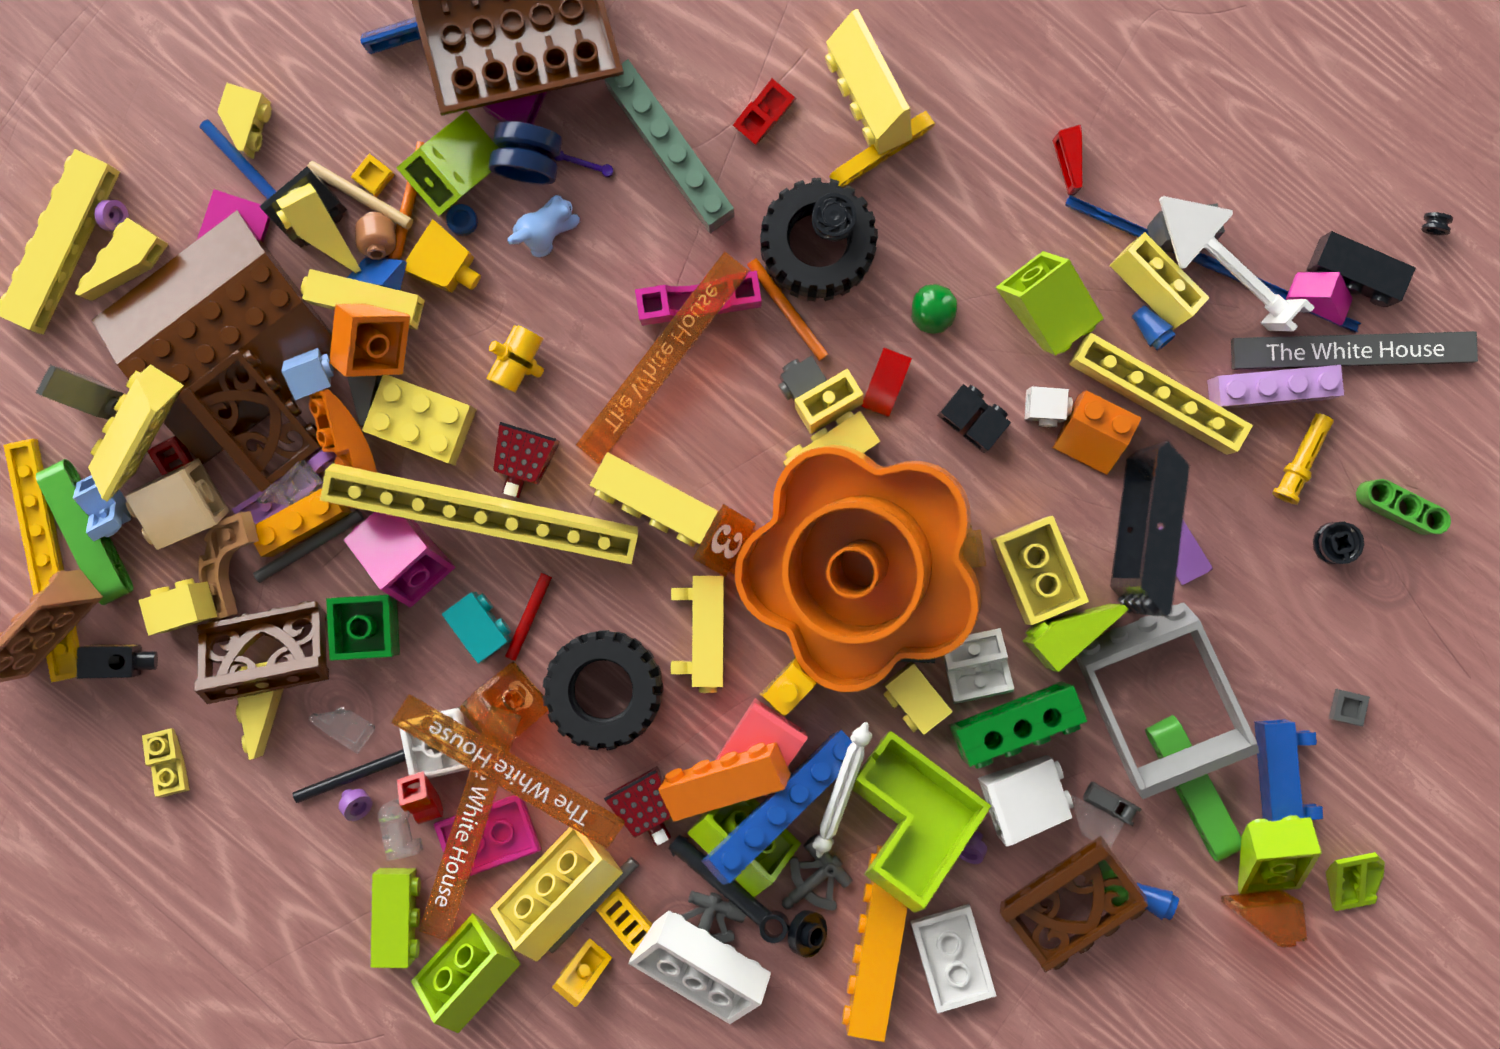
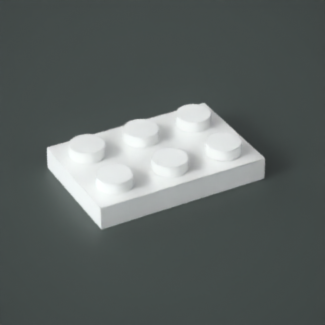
M969 904L910 921L937 1013L997 996Z

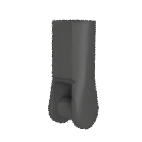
M1091 782L1083 795V800L1131 826L1134 824L1132 820L1136 812L1141 811V808L1095 782ZM1120 802L1126 804L1121 815L1115 812Z

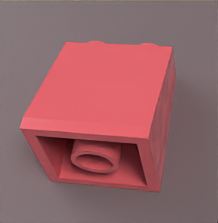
M755 698L715 760L720 759L729 752L735 751L738 754L748 751L749 748L759 743L768 745L777 742L787 766H789L808 739V736L804 729Z

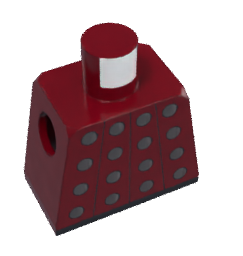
M500 422L493 471L507 475L502 493L520 498L525 481L538 485L560 441Z
M658 766L607 793L604 797L606 803L633 837H637L647 831L655 846L671 838L664 824V821L670 819L671 815L658 790L663 782Z

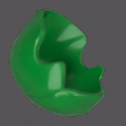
M938 284L923 286L915 293L912 301L911 319L920 331L929 334L942 333L953 324L957 313V300L949 288Z

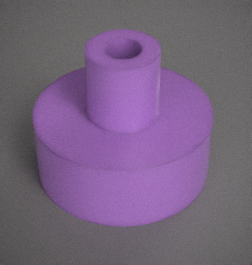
M103 200L95 208L94 215L97 224L107 231H114L117 225L129 217L127 208L118 200Z
M320 451L309 460L308 464L316 474L321 473L334 463L336 454L334 452Z
M347 789L341 795L342 799L339 802V810L348 821H356L363 818L372 808V800L363 789Z
M974 832L959 858L972 864H979L983 861L987 852V846L982 841L983 835L980 832Z

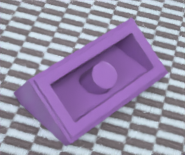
M1184 520L1176 574L1181 585L1213 570V567Z

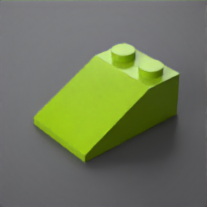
M1110 603L1046 620L1043 623L1039 622L1026 630L1027 637L1023 642L1047 669L1059 672L1129 609L1122 604Z
M1287 816L1279 821L1269 822L1267 819H1256L1247 824L1241 836L1238 877L1239 894L1300 889L1321 855V849L1311 817Z

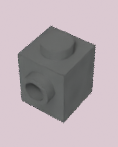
M810 356L802 362L795 359L782 368L784 373L780 375L782 383L778 386L787 400L791 398L794 400L824 383L827 379L813 356Z

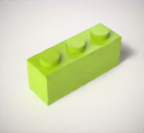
M379 868L372 874L371 968H408L415 958L419 956L420 942L419 939H415V927H418L420 923V909L416 908V896L420 894L421 880L420 877H416V868Z

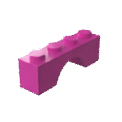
M757 271L726 275L721 279L698 285H660L635 289L639 320L642 326L683 320L686 315H692L696 318L697 316L691 310L696 305V302L705 309L703 311L698 306L694 307V311L700 317L761 308L762 304ZM710 284L712 286L708 289L709 293L714 287L718 289V294L715 297H710L706 293V289ZM714 290L711 295H715L716 290ZM701 295H706V297H707L706 303L708 304L710 300H711V303H710L709 305H704V299H705V298L702 297V298L700 299V301H699L700 296H701Z

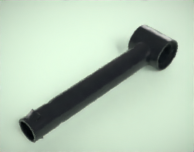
M679 834L668 848L672 856L676 855L683 862L687 863L691 869L759 926L760 935L766 942L778 943L782 941L789 929L787 916L780 911H770L734 880L729 884L722 885L701 862L706 856L687 841L688 837ZM776 919L780 921L783 931L777 935L771 934L766 927L768 920Z

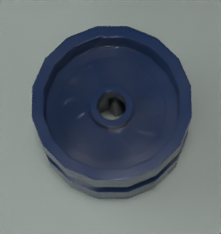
M506 121L495 125L493 142L499 148L493 150L490 154L488 168L491 172L507 179L530 184L546 185L553 184L556 181L558 166L552 159L560 155L562 145L560 135L544 127L521 122Z

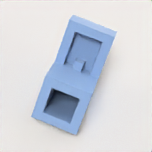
M92 475L76 483L73 499L89 516L86 533L93 541L104 536L110 537L121 528L122 524L131 520V514L126 507V500L120 490L107 502L101 498Z

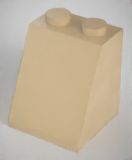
M199 458L124 496L127 500L126 507L129 513L134 518H138L143 527L142 533L149 544H153L156 550L216 525L229 512L228 507Z

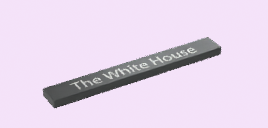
M1477 331L1231 339L1232 370L1307 368L1341 365L1343 367L1478 362Z

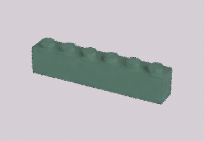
M629 59L621 64L623 75L604 79L606 88L707 231L712 233L734 217V207Z

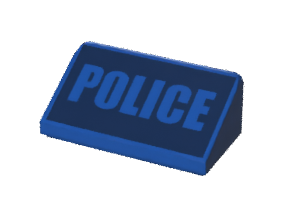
M416 17L365 32L361 35L360 41L368 53L374 54L419 40L421 37Z

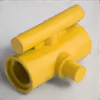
M514 325L504 344L496 340L491 342L489 351L496 354L497 359L486 379L516 393L525 375L531 374L537 378L541 377L544 368L537 364L534 357L544 339L524 327Z

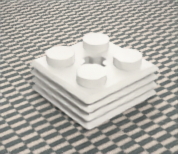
M459 707L413 717L398 723L409 776L424 771L428 778L469 770L474 766L472 754H467L463 750L464 744L469 742L462 708ZM434 721L442 726V730L438 734L430 732L431 725L437 729L440 728ZM444 729H450L452 731V733L448 730L446 731L448 735L447 740H444L440 737L442 736L443 738H446V735L443 732ZM455 733L463 737V742L459 748H457V745L461 740L460 737H456L452 743H449ZM435 737L443 743V746L439 749L440 752L437 751L436 747L431 748L430 742L434 741ZM470 744L465 748L467 752H471Z

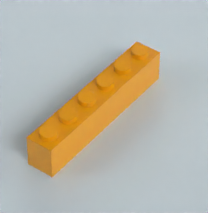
M877 845L876 853L870 854L868 868L883 846ZM871 880V883H865L863 902H867L865 914H860L857 932L862 933L860 945H854L852 963H856L855 975H849L847 994H851L849 1006L844 1005L842 1024L846 1025L848 1036L885 1042L908 907Z

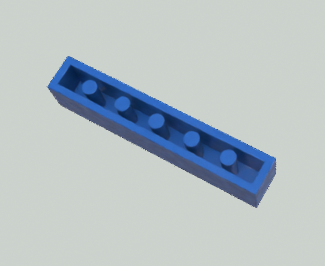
M842 729L832 734L791 774L784 790L771 793L701 861L722 885L731 883L838 777L848 746L853 743Z

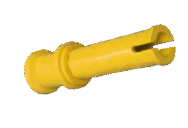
M1315 413L1292 463H1288L1284 467L1283 471L1285 474L1281 483L1272 492L1275 497L1290 504L1297 505L1300 498L1298 496L1305 482H1309L1312 477L1310 472L1312 464L1328 431L1334 423L1332 418L1321 413Z

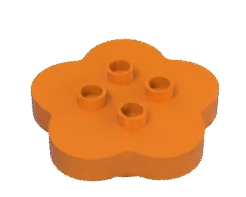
M828 445L805 451L791 460L778 478L773 496L772 519L746 540L738 554L735 565V583L738 594L746 608L758 620L773 628L784 631L789 636L795 658L803 671L816 683L834 691L855 692L867 689L881 681L895 664L904 658L921 660L946 655L959 647L967 639L976 624L981 608V592L977 577L962 553L971 523L970 504L966 492L951 473L932 463L906 461L882 467L862 452L841 445Z

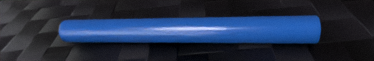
M206 119L200 124L201 130L267 199L277 192L210 120Z

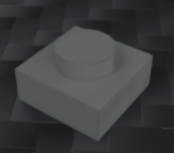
M1335 689L1329 719L1363 727L1370 697Z

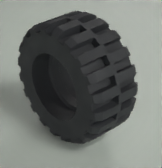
M812 178V182L807 184L801 180L794 183V188L791 190L785 188L781 191L779 198L776 201L773 200L769 205L768 212L764 216L761 225V256L766 264L768 274L775 278L776 284L781 289H788L790 295L797 298L801 295L807 297V301L815 302L816 298H824V301L833 300L836 295L840 294L843 296L850 292V289L853 286H857L868 272L877 249L878 229L874 225L876 219L873 211H868L866 200L862 196L857 198L854 195L855 189L849 185L844 189L838 186L839 181L830 179V183H822L821 178ZM829 193L845 195L853 202L856 208V220L852 232L847 236V247L843 256L836 263L825 267H814L801 262L795 257L790 247L789 238L793 226L800 219L812 215L816 202L824 195Z
M600 630L578 636L565 646H562L556 653L555 658L550 661L547 667L548 673L543 679L542 686L545 688L543 703L549 710L547 716L551 723L555 722L559 729L557 731L563 737L567 735L571 738V743L579 747L585 745L589 747L588 749L597 751L599 748L612 750L621 745L626 746L641 736L655 719L662 702L663 683L661 681V671L659 665L654 661L652 653L649 650L647 651L637 639H633L625 633L611 632L609 630ZM603 660L611 661L621 666L627 672L632 682V697L627 708L615 717L604 719L596 718L586 713L578 704L575 696V683L579 673L590 663Z

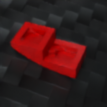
M771 78L754 102L751 101L733 126L757 145L797 98Z
M883 348L861 407L889 417L912 358Z

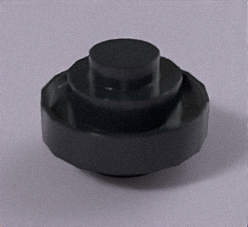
M803 910L798 913L788 929L787 939L792 952L805 958L816 955L823 947L827 937L826 920L821 914L811 910Z

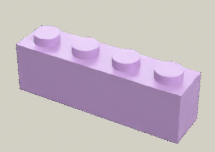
M1341 365L1221 375L1207 380L1209 400L1224 409L1330 400L1344 395Z

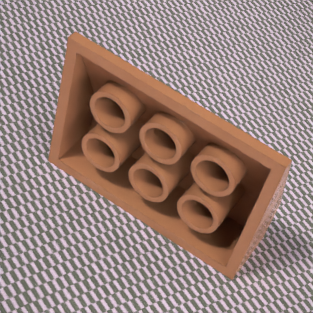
M61 570L52 575L49 579V584L42 591L35 594L30 599V604L27 608L16 614L10 621L12 624L4 632L0 633V682L27 677L103 598L82 570Z

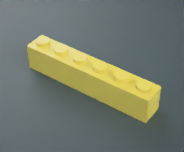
M74 149L72 155L65 161L64 172L59 183L51 191V200L46 210L39 216L38 227L33 238L25 246V255L20 265L12 273V282L8 291L0 299V317L44 335L95 227V208L99 202L108 199L120 171L103 161Z
M1092 333L1083 338L1068 364L1226 455L1239 451L1253 426Z

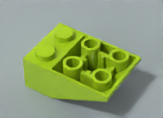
M466 110L396 168L440 217L491 173L488 168L490 154L493 150L498 149V146L495 145L493 140Z

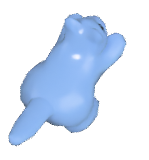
M555 195L538 211L525 214L519 218L513 227V234L507 241L509 244L524 242L531 249L533 256L544 257L552 251V242L555 236L575 228L580 223V218L578 215L572 214L573 207L570 201Z

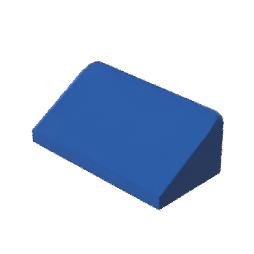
M365 257L358 264L361 271L357 273L352 271L347 278L401 290L407 261L395 259L374 260Z

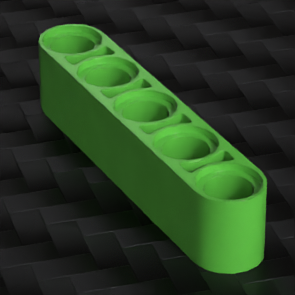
M63 459L36 473L37 483L80 570L103 596L98 603L106 605L132 592L133 583L111 538L104 536L93 541L86 533L89 516L73 499L76 483L81 481L74 465L69 460Z
M1174 715L1145 729L1146 735L1159 759L1192 746L1182 725ZM1208 774L1174 787L1208 852L1216 862H1220L1240 851L1241 836Z

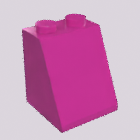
M374 512L363 523L356 526L344 539L379 589L410 608L456 568L412 519Z

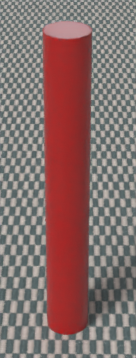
M541 572L505 654L506 658L513 661L517 660L551 582V576Z

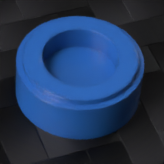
M457 204L447 212L446 223L454 234L467 236L477 228L478 218L470 206Z

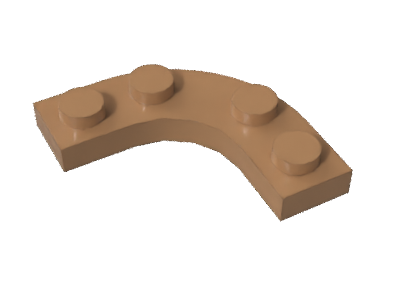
M251 511L240 512L220 520L210 528L204 538L207 546L205 555L199 556L200 583L208 582L217 617L209 619V621L222 620L238 614L236 600L232 594L229 581V563L234 552L238 549L259 541Z

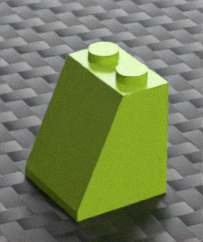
M1042 251L995 287L1042 350L1055 356L1070 349L1075 340L1091 333L1096 328V324L1104 319L1071 261Z

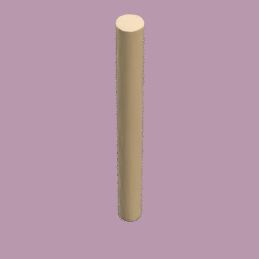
M314 161L309 162L307 165L326 183L372 210L383 213L396 224L407 230L412 226V218Z

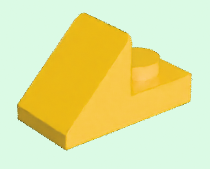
M589 938L560 972L561 975L552 988L574 1007L578 1006L613 957Z

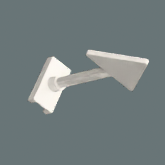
M1166 196L1160 197V205L1179 268H1186L1198 253L1205 248L1265 304V309L1270 313L1262 320L1261 324L1268 331H1294L1298 327L1292 321L1298 312H1311L1315 308L1306 299L1284 300L1279 294L1275 295L1215 239V234L1233 215L1232 210Z

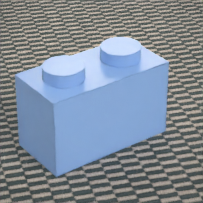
M319 348L283 361L282 373L295 400L331 387V377L334 376V368L329 364L330 358L328 354L322 355Z

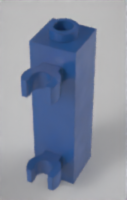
M1286 719L1254 721L1256 742L1259 749L1257 759L1263 819H1267L1268 822L1279 821L1287 816L1311 817V820L1323 819L1322 806H1317L1315 803L1302 804L1297 748L1298 745H1317L1316 732H1310V730L1296 731L1295 722Z

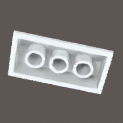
M671 911L666 912L653 923L628 963L729 1024L762 1004L771 972L761 967L757 961L748 959L738 953L734 947L720 942L706 930L697 928L687 922L683 916Z

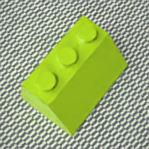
M753 798L705 812L687 834L709 854L760 803ZM785 829L735 880L753 897L757 896L773 884L801 843Z
M472 913L411 980V983L433 1023L459 1033L521 963L509 944L481 918Z

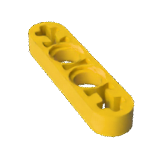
M927 111L920 113L911 119L912 140L881 154H878L873 144L834 170L829 175V178L839 181L838 186L844 188L926 134L935 126V122Z

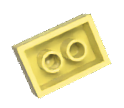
M383 375L362 431L446 463L456 465L477 409L395 377Z
M1054 516L1044 517L990 540L1025 624H1037L1089 602Z

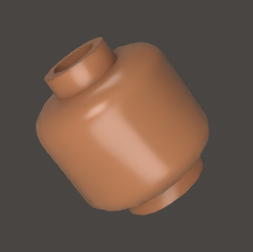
M369 212L361 217L355 226V240L358 251L374 260L383 259L385 256L390 255L396 248V227L394 222L380 212Z

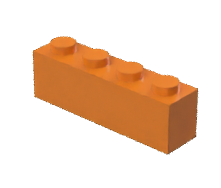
M777 742L768 745L759 743L745 752L737 754V752L733 751L712 762L703 760L696 763L692 768L685 770L676 768L665 775V779L658 790L674 822L784 790L791 773Z

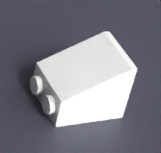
M1048 755L978 778L985 801L991 805L989 813L996 834L1007 847L1072 818L1070 809L1074 808L1069 791H1063L1060 779L1064 778L1062 768L1058 761L1054 762L1053 758Z

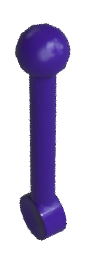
M562 150L560 155L554 158L556 161L565 160L602 172V175L607 178L613 175V167L609 164L600 166L566 155Z

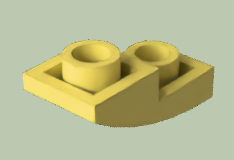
M170 728L142 735L145 764L151 767L155 797L161 798L189 791L184 758L175 730Z

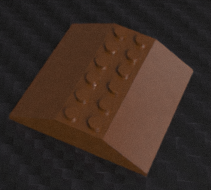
M411 0L441 116L623 75V68L604 0Z
M238 210L92 319L114 361L128 380L134 372L138 371L141 373L151 364L183 384L181 392L242 347L245 351L250 349L261 362V365L258 367L266 376L271 374L282 387L279 391L288 400L293 398V395L282 373L283 361L319 348L322 355L327 353L330 358L332 332L310 303L302 299L303 294H301L300 290ZM235 366L227 371L226 381L229 389H236L234 379L237 374L240 382H248L249 375L244 368ZM218 375L198 390L202 396L222 391ZM258 383L253 389L266 393ZM177 397L164 424L197 459L199 458L202 464H205L224 449L182 400ZM228 401L224 402L228 410L225 408L219 410V415L225 419L232 416L231 406ZM236 401L239 408V418L232 431L236 435L248 432L270 415L269 407L250 401Z

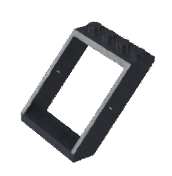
M1169 441L1137 450L1126 459L1110 587L1119 596L1117 602L1129 609L1128 613L1133 612L1134 614L1167 617L1172 613L1190 465ZM1159 523L1162 524V529H1158ZM1128 527L1132 529L1130 533L1127 531Z

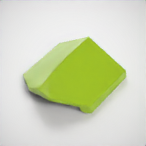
M1376 852L1334 860L1325 873L1334 911L1376 903V893L1384 877L1385 861Z

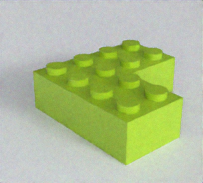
M891 730L881 739L867 759V762L859 770L852 788L854 792L898 824L864 875L914 913L924 909L991 808L989 803Z

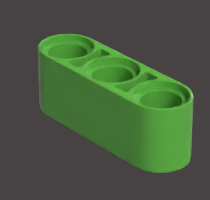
M1388 480L1365 481L1357 488L1356 498L1362 506L1418 534H1442L1450 527L1451 517L1447 510ZM1374 486L1378 488L1380 493L1377 501L1373 499L1371 493ZM1401 500L1407 505L1405 514H1402L1399 510ZM1429 514H1431L1434 518V525L1432 526V528H1430L1427 524V517Z

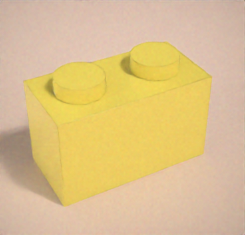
M846 369L794 399L795 410L810 434L850 410L852 411L862 405L864 394L849 370Z
M193 578L174 583L175 589L170 590L169 586L157 588L150 591V597L139 600L148 636L174 631L217 617L208 582L195 583Z
M912 662L883 684L887 689L883 695L893 708L899 705L906 715L902 719L913 733L919 729L925 735L952 713V710Z

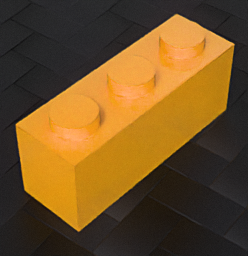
M321 488L256 524V533L259 541L253 544L261 557H274L351 513L348 506L320 501Z

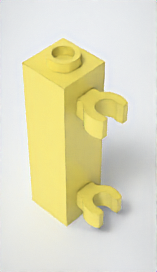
M309 269L308 277L305 276L301 284L302 299L312 305L335 310L336 304L373 305L409 314V328L418 330L425 302L419 295Z
M693 576V588H671V600H693L692 661H672L671 674H692V687H699L700 693H716L717 687H723L724 576Z

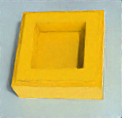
M369 153L352 174L351 178L377 198L395 174Z

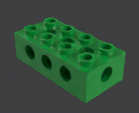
M1061 681L948 726L961 759L970 767L975 765V768L978 769L992 764V758L1004 754L1005 757L1019 754L1023 751L1021 747L1033 743L1034 746L1045 744L1052 740L1051 735L1061 731L1063 735L1076 732L1081 729L1080 724L1087 722V718L1075 687ZM1049 709L1050 715L1043 721V715ZM1021 720L1020 729L1014 732V725ZM993 731L991 741L984 743L986 734Z

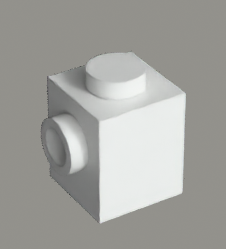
M1030 387L1027 389L1024 420L1039 421V426L1057 427V423L1067 420V415L1070 416L1072 412L1073 400L1072 397H1068L1069 389Z

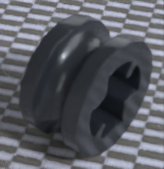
M1429 212L1424 215L1426 224L1422 225L1421 231L1431 235L1450 234L1451 228L1448 227V224L1453 222L1451 215L1439 212Z

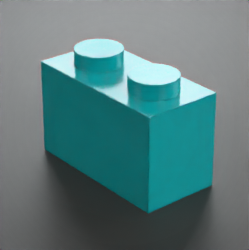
M471 592L441 615L477 664H479L510 643L512 639L509 636L511 630L502 618L497 620L490 611L493 605L483 593L479 595L477 592Z

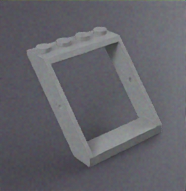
M1184 602L1173 605L1172 613L1167 617L1145 616L1138 621L1123 627L1114 628L1110 632L1098 636L1075 657L1128 778L1142 799L1259 753L1255 737L1201 621ZM1191 633L1235 729L1137 768L1094 671Z

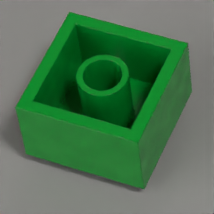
M390 595L326 598L329 660L400 655L398 606L395 598Z

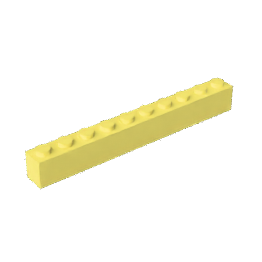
M334 463L325 470L320 501L627 564H632L638 537V527Z

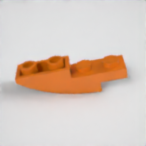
M329 389L310 394L309 409L315 418L317 426L316 438L322 447V451L334 452L336 454L335 464L377 472L367 440L344 404Z

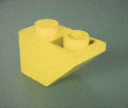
M226 83L217 112L237 150L247 158L253 159L255 152L259 151L262 145L261 133L264 123H267L271 116V102L262 93Z

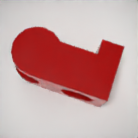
M424 771L397 780L400 807L404 812L409 811L410 814L412 813L417 824L443 816L441 799ZM413 783H420L419 788H409L408 786Z

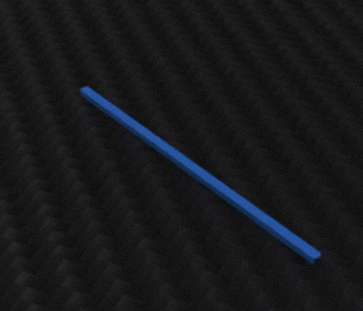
M1071 195L1066 200L1065 206L1126 233L1139 237L1146 232L1149 236L1148 229ZM1199 252L1192 260V262L1240 282L1217 259ZM1258 278L1275 295L1279 294L1286 300L1289 291ZM1309 312V313H1311V314H1313V315H1315V316H1318V317H1320V318H1322V319H1324V320H1327V321H1329V322H1331V323H1334V322H1332V321H1330V320H1328V319H1326V318H1324V317H1321V316H1319V315H1317V314H1315V313H1313V312ZM1346 317L1340 327L1356 333L1358 332V325L1361 323Z

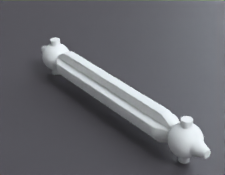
M864 722L860 728L855 729L850 738L853 743L848 746L820 824V835L815 838L812 844L813 848L816 849V856L818 858L832 848L834 843L832 837L837 833L865 755L864 746L872 738L867 722Z

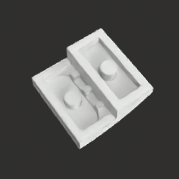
M1001 628L970 634L959 647L943 655L954 704L1014 691Z

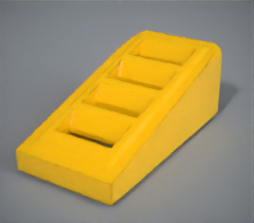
M619 888L596 909L632 954L643 940L642 938L636 942L634 938L643 929L647 933L653 925ZM619 900L622 905L611 915L608 910ZM628 910L630 915L619 924L616 920ZM636 920L639 924L627 933L625 929Z

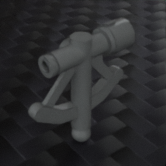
M818 834L810 837L803 845L810 855L815 858L814 861L799 862L796 856L790 859L792 881L796 888L789 893L788 897L782 900V906L785 909H791L795 903L797 904L805 898L814 906L834 911L837 908V904L833 900L834 878L843 888H846L852 882L851 877L841 867L843 863L836 855L832 857L829 852H826L820 858L816 856V849L813 848L812 844ZM800 868H819L803 881L800 875ZM828 878L826 898L816 895L812 890Z
M691 891L688 903L698 905L699 907L681 916L688 920L703 913L698 928L704 929L707 932L710 931L716 916L721 933L710 935L722 943L733 941L735 934L732 930H727L724 917L743 923L746 915L730 901L721 900L722 896L712 892L708 896Z

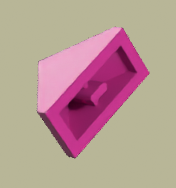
M1298 272L1293 279L1286 300L1306 299L1315 307L1311 312L1341 326L1345 321L1353 298L1340 272Z

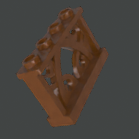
M240 347L177 396L255 486L263 492L321 446L316 438L317 427L311 422L307 424L301 418L302 410L291 398L286 400L279 391L282 389L279 382L271 374L266 376L258 367L261 365L258 357L250 349L245 351ZM235 366L244 368L249 375L248 382H240L237 374L234 379L236 389H229L226 381L227 371ZM218 375L222 391L202 396L198 390ZM258 383L266 393L253 389ZM226 401L229 402L232 410V416L227 419L219 415L221 408L228 410L224 403ZM236 401H250L269 407L270 431L268 438L257 432H244L236 435L232 431L239 418V408ZM282 412L290 422L282 424ZM292 430L298 432L303 438V445L299 450L286 451L278 446L279 440L285 444L294 443L295 441L288 438V432ZM249 439L259 440L265 444V448L257 443V449L251 451L247 447V441ZM274 452L288 458L286 462L270 474L265 469Z
M304 601L294 606L275 607L265 612L242 614L236 618L212 620L209 623L198 625V679L195 680V692L207 704L329 680V668L327 667L326 613L318 602ZM312 624L310 633L305 638L296 642L295 640L304 634L305 628L302 627L299 630H294V627ZM263 635L271 637L285 646L277 650L269 658L266 666L257 667L251 659L242 656ZM230 641L226 645L219 644L222 650L227 652L226 656H219L213 653L215 643ZM312 643L313 656L306 657L302 648ZM282 657L288 660L285 662L278 663L279 659H281ZM213 662L221 664L217 676H213ZM236 664L246 665L247 669L239 671L241 667Z
M1100 836L1003 900L1000 904V914L1007 923L1009 922L1039 962L1044 972H1047L1052 968L1058 970L1068 962L1069 957L1079 952L1081 954L1088 951L1094 945V941L1103 935L1105 937L1111 936L1120 928V924L1129 918L1130 920L1139 918L1146 911L1148 901L1147 896L1110 850L1103 837ZM1104 859L1117 877L1103 880L1099 862ZM1079 875H1083L1086 878L1084 884L1090 881L1093 884L1078 886L1075 884L1074 879ZM1117 885L1125 888L1129 894L1128 900L1120 906L1113 905L1111 900L1113 897H1120V894L1115 891L1105 892V887ZM1064 886L1069 891L1077 894L1094 892L1092 907L1086 921H1072L1055 917L1060 907L1059 888ZM1044 898H1050L1053 901V906L1048 913H1045L1048 906H1043L1040 903ZM1103 909L1108 912L1104 916H1102ZM1023 913L1038 923L1032 933L1020 919V914ZM1045 927L1049 928L1047 934L1048 942L1052 937H1058L1061 940V943L1053 949H1046L1039 943V934ZM1068 933H1070V934H1075V935H1073L1072 937L1069 938Z

